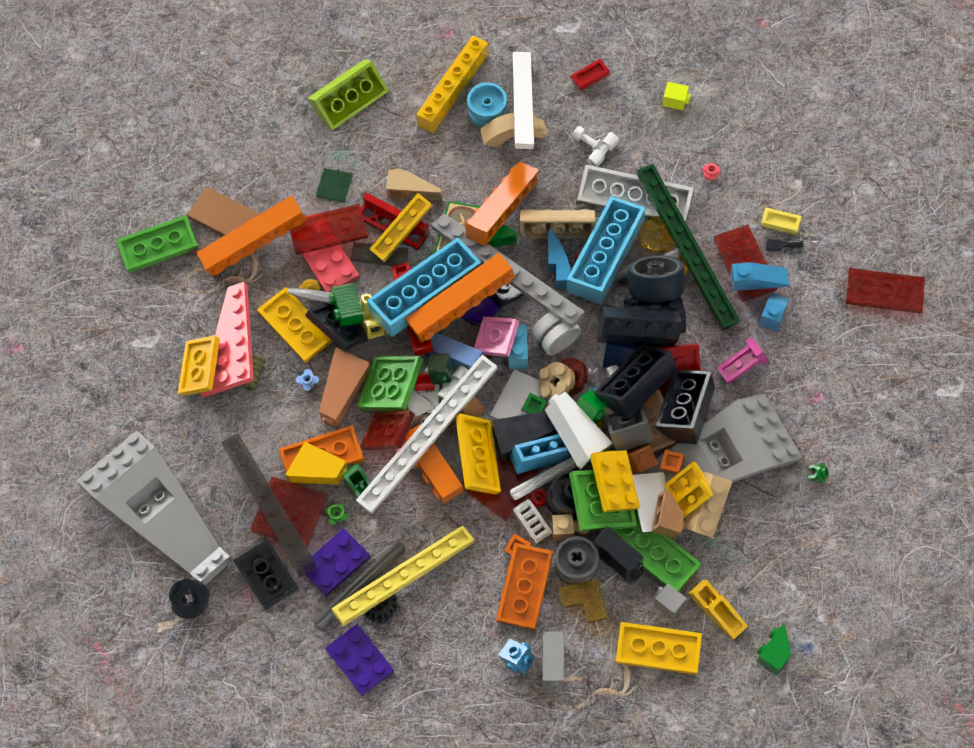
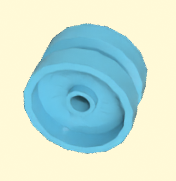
M489 82L480 83L469 92L467 97L468 115L470 121L476 127L481 129L491 120L507 114L506 93L497 84Z

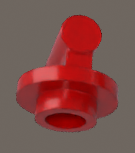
M427 373L418 375L415 391L435 390V379L432 375Z

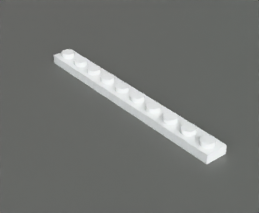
M481 355L356 499V502L372 514L497 370V365Z

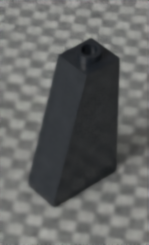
M546 411L492 421V434L500 463L510 460L514 445L559 434Z

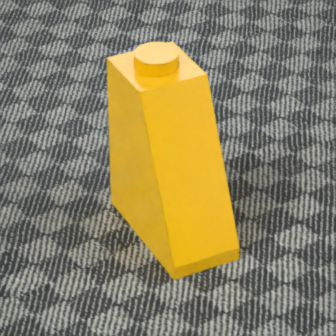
M304 442L288 469L286 477L290 483L338 485L341 479L343 480L342 475L348 471L346 461Z

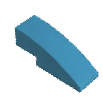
M549 230L548 270L549 272H556V289H567V278L571 272L569 261L559 239L552 230Z

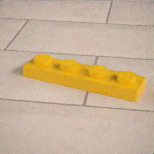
M417 193L373 244L370 250L385 262L433 205Z

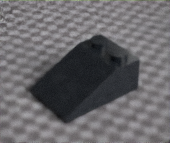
M266 536L232 558L265 611L299 589Z

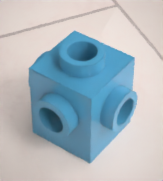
M509 639L499 653L500 658L512 672L517 670L522 674L531 667L535 659L529 645L524 642L520 644L512 639Z

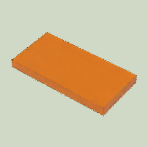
M353 425L279 449L286 473L304 442L346 461L347 467L364 462Z
M514 543L496 622L536 631L553 551Z

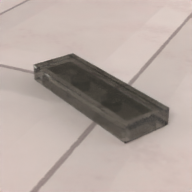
M353 243L352 262L395 266L407 262L409 248L397 247L384 262L370 250L373 244Z

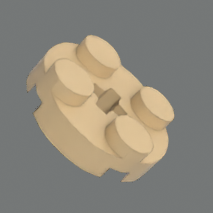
M551 363L539 372V389L541 395L545 398L551 399L555 394L559 396L564 392L568 394L570 389L573 390L574 372L563 363ZM556 378L559 379V382H557V386H555L554 384Z

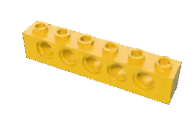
M472 35L416 114L419 127L434 133L489 55L488 42Z

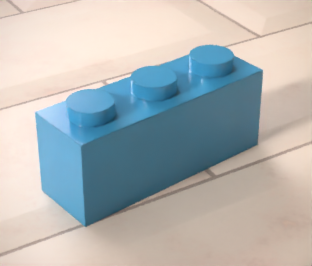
M557 434L514 445L510 460L516 473L519 474L561 463L570 458L571 454L560 435Z

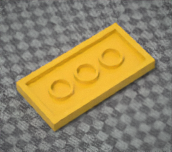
M285 287L259 307L257 311L300 359L307 363L333 341L305 316L308 309L295 296L288 293L289 289Z
M465 414L457 415L455 418L465 489L498 494L501 492L491 420Z
M621 622L615 663L697 675L702 633Z

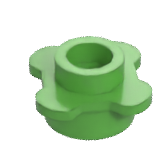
M342 503L326 508L330 524L335 525L339 521H346L348 519Z

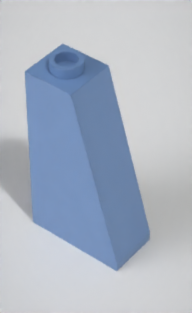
M435 333L431 338L434 351L422 354L455 372L460 365L469 370L483 355V351Z

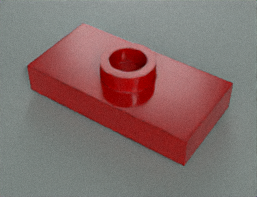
M598 59L572 74L571 80L582 91L610 75V70L601 59Z

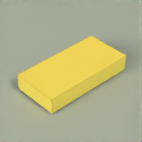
M765 208L761 226L797 235L802 216Z

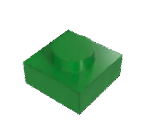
M530 392L521 411L526 414L542 412L547 401Z

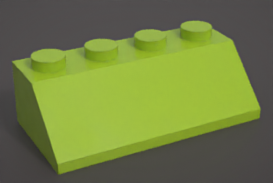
M364 59L307 99L321 120L331 130H334L389 92L373 62Z

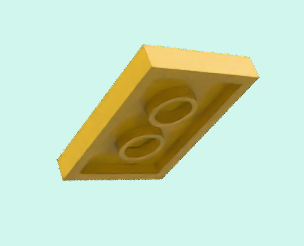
M214 335L186 341L178 394L186 396L212 391L220 342L219 337Z
M627 450L594 452L590 454L603 512L636 510L640 508Z

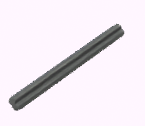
M396 541L313 620L314 625L318 629H322L335 616L331 611L332 608L366 587L405 550L404 545L400 541Z

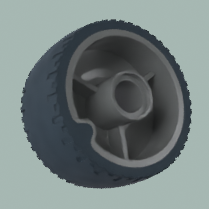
M666 255L644 256L634 260L628 266L629 292L637 300L650 303L666 302L678 298L684 292L685 272L683 263L675 257Z

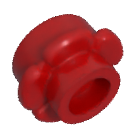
M536 489L529 494L528 499L536 508L546 505V492L542 489Z

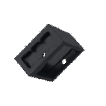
M607 526L594 539V545L598 550L599 558L628 583L633 579L636 581L643 573L644 557Z

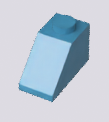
M772 292L765 305L759 326L777 332L790 298Z

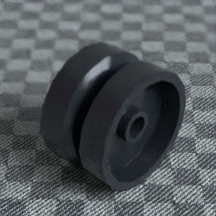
M568 470L557 475L549 485L545 493V503L553 515L572 514V518L576 519L577 513L569 473L573 470Z

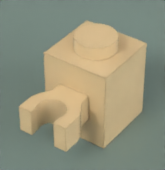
M572 514L552 515L554 542H562L567 538L574 537V533L587 535V531H580L578 520L573 522Z

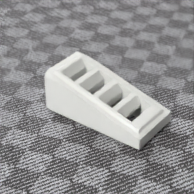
M529 499L513 509V515L535 544H538L552 534V531ZM527 509H529L528 512H526L525 514L521 515L524 511H526ZM532 515L534 516V518L526 522L527 518H529ZM538 521L539 524L531 529L530 526ZM543 528L544 531L539 533L537 536L534 534L535 532Z

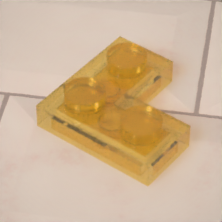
M598 579L559 587L563 609L583 605L587 624L607 619Z

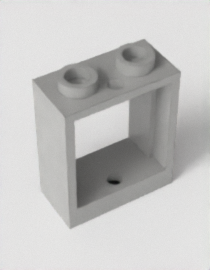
M543 632V691H547L549 694H558L559 691L564 690V632Z

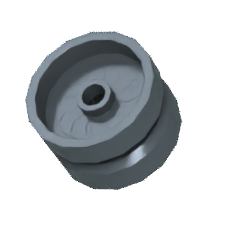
M575 536L565 539L559 544L555 553L557 576L563 583L573 587L585 586L593 581L599 566V554L596 546L584 537Z

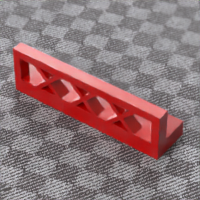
M366 192L363 196L364 204L356 214V218L385 232L402 211ZM366 209L374 212L375 216L365 217L363 214ZM386 218L390 221V224L382 226L379 224L378 219ZM420 221L407 238L403 240V243L419 250L430 235L429 225ZM417 234L421 238L416 244L410 240L409 236Z

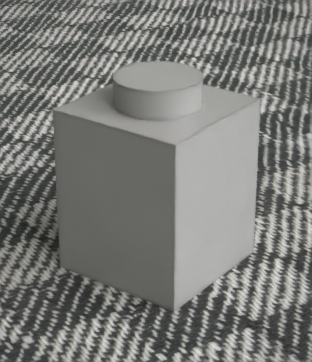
M667 583L664 588L660 587L655 592L654 605L674 619L686 604L687 598Z

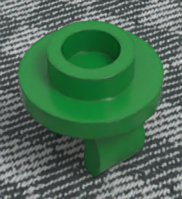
M819 463L817 466H809L811 471H816L814 475H808L811 481L824 483L829 477L828 467H825L824 463Z

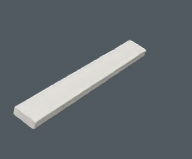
M513 52L515 148L534 149L531 52Z

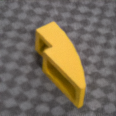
M702 580L688 593L704 613L732 640L748 627L725 597L719 595L708 580Z

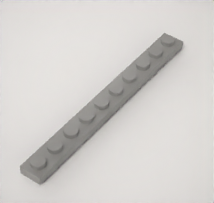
M445 213L431 225L434 231L450 242L458 237L482 264L500 253L488 243L484 246L466 238L465 227ZM500 253L512 267L515 278L509 283L572 329L585 316V312Z

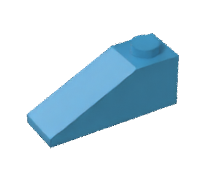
M758 263L732 264L730 273L732 291L789 287L787 268Z

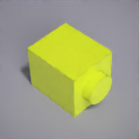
M667 82L663 106L684 111L685 104L689 105L691 94L688 93L689 86Z

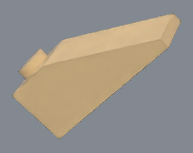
M402 169L388 170L386 185L388 198L413 199L419 193L426 200L442 201V191L440 188Z

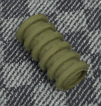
M252 354L254 381L240 385L246 390L252 391L256 389L255 385L258 384L260 374H262L261 369H264L266 359L258 354Z

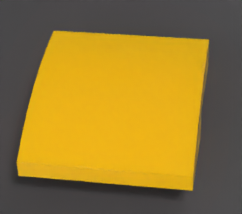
M696 461L689 464L664 484L683 511L684 518L713 496L711 488Z

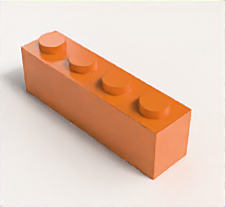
M421 424L401 435V448ZM433 443L414 467L415 469L419 468L423 473L421 477L425 484H430L433 488L431 492L437 501L440 499L445 504L463 493V486Z

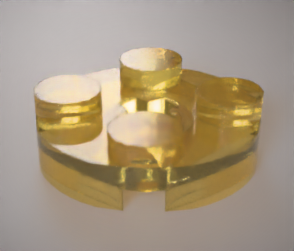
M660 216L651 217L650 220L642 223L639 232L642 247L652 252H668L674 245V242ZM657 231H660V234L663 236L655 237L653 233L656 234Z

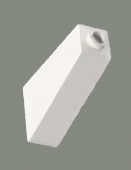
M566 392L559 396L555 394L548 401L550 404L545 411L580 470L591 463L590 454L606 452L612 445L609 438Z

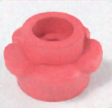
M715 163L704 165L702 169L703 175L707 180H715L718 174H720V168Z

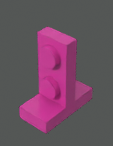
M752 337L746 340L748 345L717 367L728 384L759 362L764 365L769 361Z

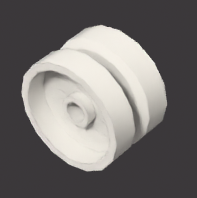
M550 312L543 316L532 329V335L538 342H542V348L548 355H555L567 349L581 334V328L578 324L572 329Z

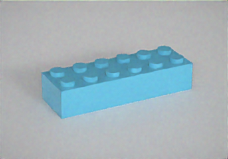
M613 196L610 197L567 278V293L602 305L645 221V207Z
M457 237L367 300L369 312L388 334L393 337L408 326L406 317L481 266L482 263Z

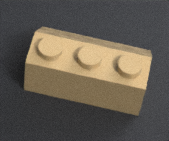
M702 471L713 496L683 519L685 522L684 528L713 538L732 481Z

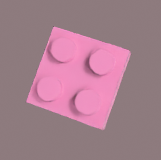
M483 317L474 348L483 351V355L509 357L520 322L512 318Z

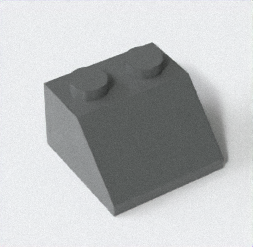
M643 405L630 418L616 415L613 411L606 413L605 417L609 433L616 451H628L654 441Z

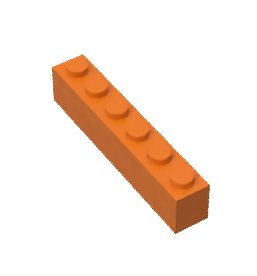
M520 161L515 167H512L508 176L503 177L500 185L493 189L491 196L487 197L483 205L476 209L474 216L466 221L465 237L486 246L537 184L539 170Z
M291 195L196 253L205 270L211 276L218 275L227 267L237 264L242 258L252 255L262 246L270 244L277 237L285 235L292 228L300 226L307 218L298 202Z
M500 253L496 254L406 317L408 326L421 343L431 339L436 332L448 327L452 321L462 317L472 307L478 306L482 300L495 294L503 285L509 284L515 278L512 267Z

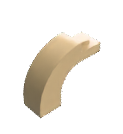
M533 112L534 137L545 138L548 134L544 120L535 118ZM514 113L497 117L480 129L484 145L498 148L508 139L515 137Z

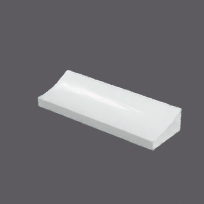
M585 165L577 201L605 207L610 197L613 196L645 207V216L661 219L637 175ZM663 181L686 222L694 188Z

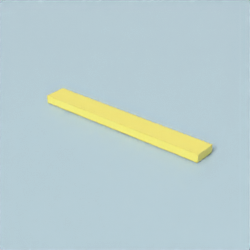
M462 525L337 604L331 611L341 625L345 626L469 547L475 540Z

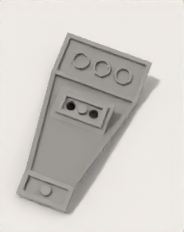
M765 394L736 400L703 425L697 445L678 443L670 449V451L685 455L681 471L696 461L701 471L728 479L732 483L771 469L799 462L803 458ZM663 455L657 458L658 465L632 475L664 472L667 483L677 474L660 470Z
M138 431L131 434L124 442L114 448L112 452L77 480L79 485L101 506L187 574L201 581L204 585L233 561L219 546L159 451Z

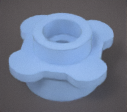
M306 369L304 374L296 378V382L301 384L305 391H309L318 384L319 378L314 376L310 369Z

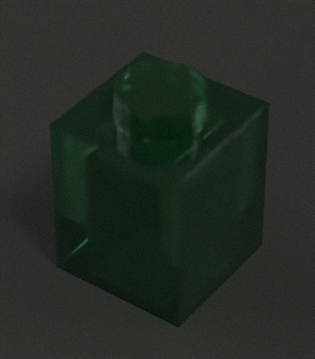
M449 353L430 355L427 371L433 385L450 383L452 381L453 364Z

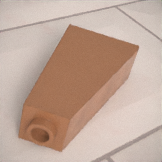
M337 347L334 351L319 409L322 422L336 427L339 426L366 381L371 368L369 362L346 351L344 352Z

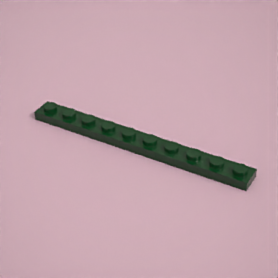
M654 164L638 169L636 175L722 331L739 324V317Z

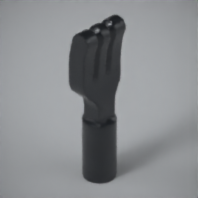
M766 239L767 251H781L785 247L798 248L804 245L803 240L782 241L780 239Z

